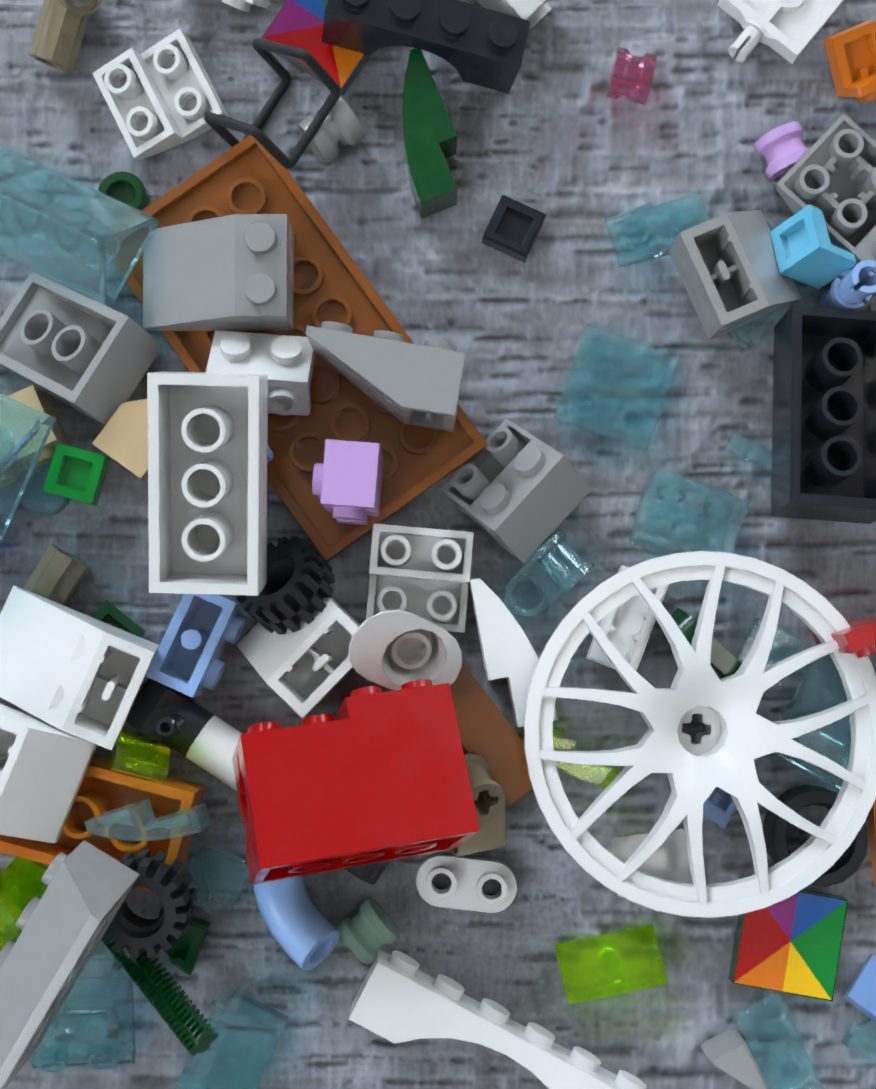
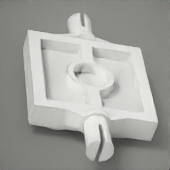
M719 0L717 6L738 21L744 29L728 48L732 58L740 50L736 61L744 62L756 45L761 42L771 47L793 64L845 0Z

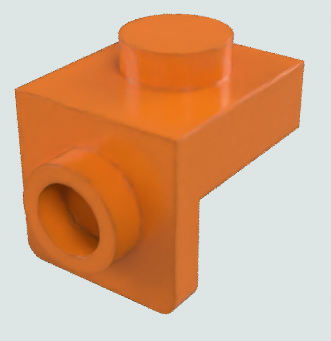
M868 20L824 39L837 97H855L858 103H865L876 99V20Z

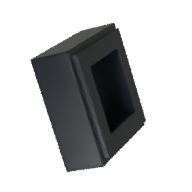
M502 195L484 232L481 243L525 263L544 224L546 214Z

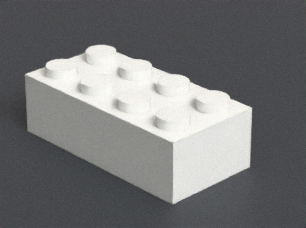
M164 371L147 373L149 593L258 596L267 583L268 374Z

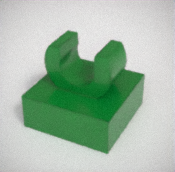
M57 443L43 491L97 506L111 458Z

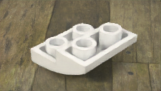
M180 28L141 54L131 47L92 73L133 157L137 160L167 151L211 130L212 128L204 120L206 112L229 117L189 36Z
M373 523L366 619L380 612L401 610L427 618L446 631L465 633L474 532Z

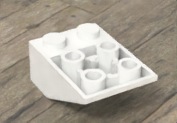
M14 585L0 614V697L61 731L112 750L159 645Z

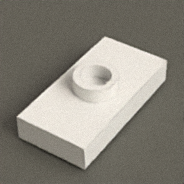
M621 565L618 573L629 567ZM669 584L650 589L661 604ZM639 594L616 607L598 623L617 650L637 671L656 621L654 615ZM593 638L586 659L615 669Z

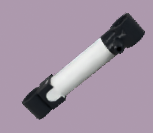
M149 678L137 695L126 722L148 738L167 744L237 791L232 759L239 736L242 733L194 702L192 697ZM390 861L345 868V870L360 880L375 885Z

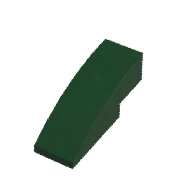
M413 48L410 50L405 74L402 113L406 166L411 191L422 219L457 205L458 188L446 162V158L456 155L457 134L422 50Z

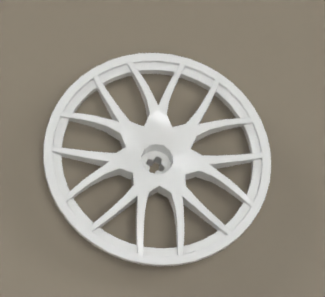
M695 551L674 553L649 559L620 571L596 586L562 619L546 643L533 673L527 694L524 717V750L533 791L549 827L565 850L586 872L610 890L637 904L656 911L679 916L713 918L740 915L760 910L785 900L812 884L831 868L851 845L865 823L876 798V675L868 656L857 658L855 653H839L838 649L840 648L836 640H833L831 634L850 627L845 618L824 596L796 576L756 558L727 552ZM709 580L691 645L671 615L650 589L679 581ZM726 582L752 589L768 596L769 599L760 629L749 654L735 674L719 679L710 665L711 645L721 584ZM638 594L654 615L671 646L678 670L670 688H654L622 656L597 624L616 607ZM782 604L798 616L815 633L821 644L766 667ZM589 632L632 692L560 687L561 680L572 656ZM830 654L839 672L847 696L846 702L818 713L790 720L771 722L756 714L763 692L805 665ZM557 697L596 701L639 711L649 727L637 744L623 748L601 751H560L553 749V717ZM693 714H696L697 721L705 724V731L696 733L695 741H691L689 734L682 732V724L690 723ZM850 714L851 744L847 769L804 745L791 740L829 725ZM773 752H779L802 759L843 779V784L837 798L822 824L818 827L780 802L760 784L754 759ZM556 761L585 765L625 766L582 816L578 818L563 790ZM667 773L671 794L662 815L645 840L626 862L621 861L600 845L587 829L623 794L649 774ZM717 786L731 795L742 818L751 849L755 874L730 882L706 884L702 836L703 804ZM758 804L789 823L812 834L790 856L768 868L766 844ZM683 820L693 884L661 879L639 871L638 868L664 843Z

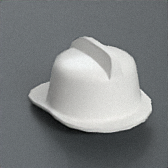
M401 610L380 612L366 619L354 632L349 644V660L355 671L365 679L393 691L402 690L401 686L403 684L419 679H430L433 685L445 683L451 685L456 680L462 667V652L456 638L427 618Z

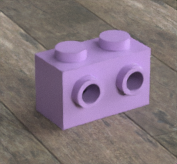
M325 440L324 463H315L313 469L312 494L317 495L320 504L328 513H332V518L337 519L336 522L367 525L368 516L379 517L384 463L380 443Z

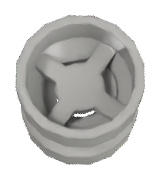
M341 97L308 145L316 158L325 166L338 157V146H352L365 137V132L359 120ZM309 115L297 124L301 136H303L315 116Z

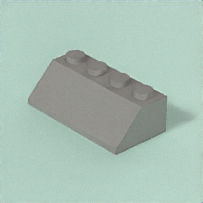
M85 840L68 856L60 852L54 858L41 879V882L48 885L42 898L39 899L35 896L25 907L15 924L17 928L22 930L16 943L8 941L0 951V1089H5L39 1046L140 875Z

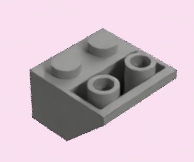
M761 210L727 212L682 231L669 250L709 340L802 300L794 280L779 273L770 235L771 230Z
M505 419L488 436L486 448L457 469L440 490L494 541L525 563L591 489L563 454L513 422Z

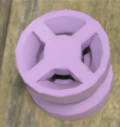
M799 121L781 125L769 131L754 143L757 155L764 157L768 166L765 173L770 182L779 181L810 149L804 146L801 139L804 130Z

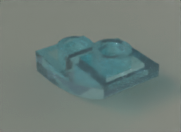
M697 190L654 207L652 202L607 218L605 223L619 266L624 267L670 255L669 250L680 232L710 219L701 191Z

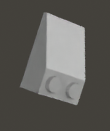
M233 214L144 230L143 329L145 331H293L294 232L287 214Z
M31 271L0 319V366L103 425L107 424L121 403L129 400L163 346L129 316Z

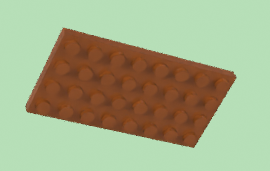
M251 135L97 241L143 305L144 230L233 214H287L294 232L293 331L232 332L307 337V325L321 328L322 322L332 321L351 326L353 328L352 333L373 337L374 331L385 330L401 334L405 337L404 342L413 343L289 171L281 166ZM161 331L190 372H206L215 331ZM315 356L310 385V414L308 416L268 413L267 444L273 452V460L267 463V480L323 558L329 562L372 531L373 523L381 524L483 451L488 444L459 404L454 432L404 424ZM326 439L380 443L384 456L379 517L368 516L367 525L336 522L337 519L332 518V513H328L320 504L317 495L312 494L315 463H324Z

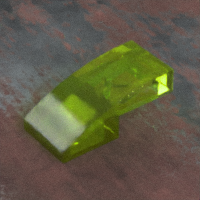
M121 732L110 753L109 769L163 783L169 770L170 748L166 747L164 743Z

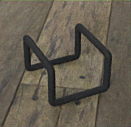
M256 38L252 42L253 48L282 80L252 125L212 112H206L204 120L231 147L238 144L239 141L226 128L244 133L243 139L251 135L281 166L291 169L296 165L340 98L341 90L334 79L306 49ZM271 52L302 59L331 91L289 157L260 130L291 83L289 72Z

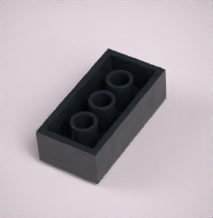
M792 304L774 326L771 516L871 524L876 521V311Z

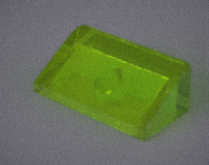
M652 924L554 944L563 990L568 1004L668 983Z

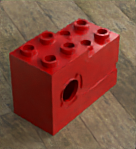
M419 679L403 684L401 686L402 690L382 692L380 686L362 687L353 690L350 693L351 697L344 699L334 718L332 714L314 715L304 718L300 726L281 728L279 722H263L248 727V733L240 734L232 760L241 823H245L247 838L244 843L250 885L452 850L480 831L449 683L433 685L430 679Z

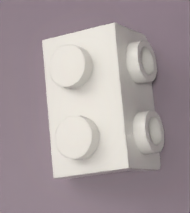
M215 330L205 373L268 374V413L308 416L310 414V385L315 353L307 337Z

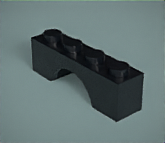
M328 0L324 15L322 42L370 55L377 49L389 46L421 49L449 62L458 71L462 81L509 94L521 68L531 21L459 0Z

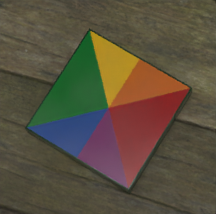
M802 889L791 897L771 906L738 915L728 979L733 984L833 1002L848 899L839 895Z

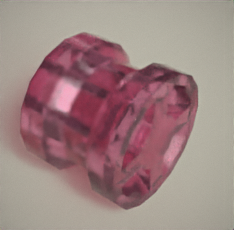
M618 47L609 80L607 97L617 99L622 95L632 97L635 103L645 105L652 84L657 55L646 53L642 57L631 55L628 49Z

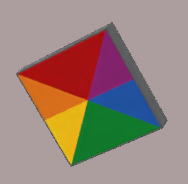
M286 0L261 36V39L309 51L339 85L340 95L343 96L371 54L367 55L322 42L324 15L328 0ZM278 54L322 82L302 59Z

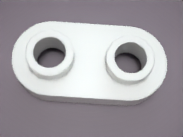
M438 852L426 857L421 862L417 871L416 885L420 896L427 903L436 907L496 913L506 909L513 902L517 892V883L512 869L505 862L496 858L471 855L455 857L453 853ZM439 873H444L450 877L451 884L446 889H437L432 884L433 877ZM489 879L499 881L501 884L500 891L495 895L485 894L482 890L485 881Z

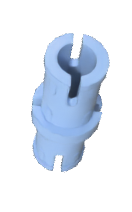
M864 260L856 264L853 269L842 272L839 277L834 279L831 288L826 290L821 296V307L831 306L832 308L854 310L863 307L871 299L872 293L876 292V273L871 271L876 266V261Z

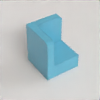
M810 204L770 231L779 273L816 289L825 286L839 277L842 272L850 270L857 264L853 253L830 243L822 210Z

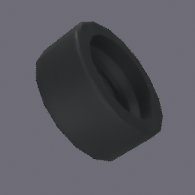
M802 785L786 790L777 799L795 812L811 805L824 806L831 809L838 793L825 787ZM768 810L764 817L763 834L767 853L777 864L792 854L786 842V830L789 822ZM865 823L851 845L835 864L810 884V886L828 887L839 884L858 871L867 854L869 834Z

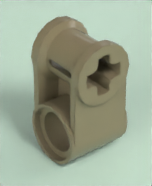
M466 754L464 756L480 831L456 849L451 850L455 857L505 847L507 844L505 792L498 782L491 780V769L488 762L477 754Z

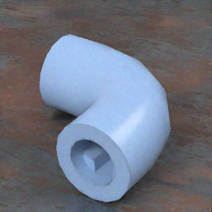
M304 876L253 885L259 911L271 935L281 948L304 972L318 966L332 952L340 938V933L313 904L305 887Z

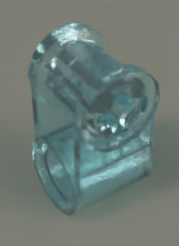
M559 529L528 558L530 561L504 585L501 600L513 617L525 619L540 614L561 594L563 595L595 566L590 559L584 561L564 540L566 534L562 529ZM526 582L535 587L538 600L532 609H523L515 603L513 589L517 583Z

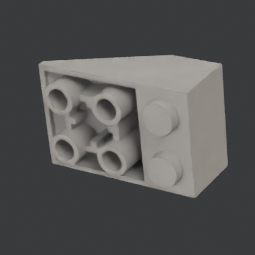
M843 113L774 187L794 215L809 204L821 209L830 243L853 253L858 264L864 260L876 261V141ZM876 266L871 270L873 273H876ZM876 292L872 293L871 299L876 296Z
M332 321L322 322L321 328L307 325L306 335L315 356L401 422L408 425L454 432L466 357L465 352L456 351L457 346L455 344L437 339L426 340L425 346L404 342L405 337L403 335L385 330L374 331L373 337L352 333L353 328L351 326Z

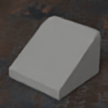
M730 1028L701 1044V1048L709 1061L722 1071L751 1089L768 1088L751 1051L737 1030Z

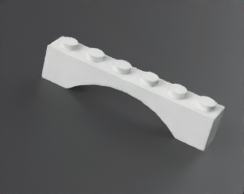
M379 950L377 958L374 960L351 1006L349 1020L394 1044L428 1038H451L481 1044L509 1056L530 1070L548 1089L647 1088L644 1082L626 1071L619 1070L616 1075L600 1066L601 1061L581 1047L574 1046L572 1051L555 1043V1036L544 1027L533 1022H529L525 1027L510 1019V1012L497 1002L483 998L480 1003L463 994L465 991L464 987L455 980L442 974H438L436 979L418 970L420 965L417 961L396 950L392 951L391 955Z

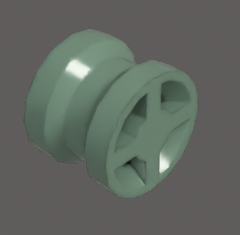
M370 897L360 904V911L353 918L345 917L337 924L338 931L347 946L367 965L377 958L378 950L384 944L392 945L400 938V933L391 918Z

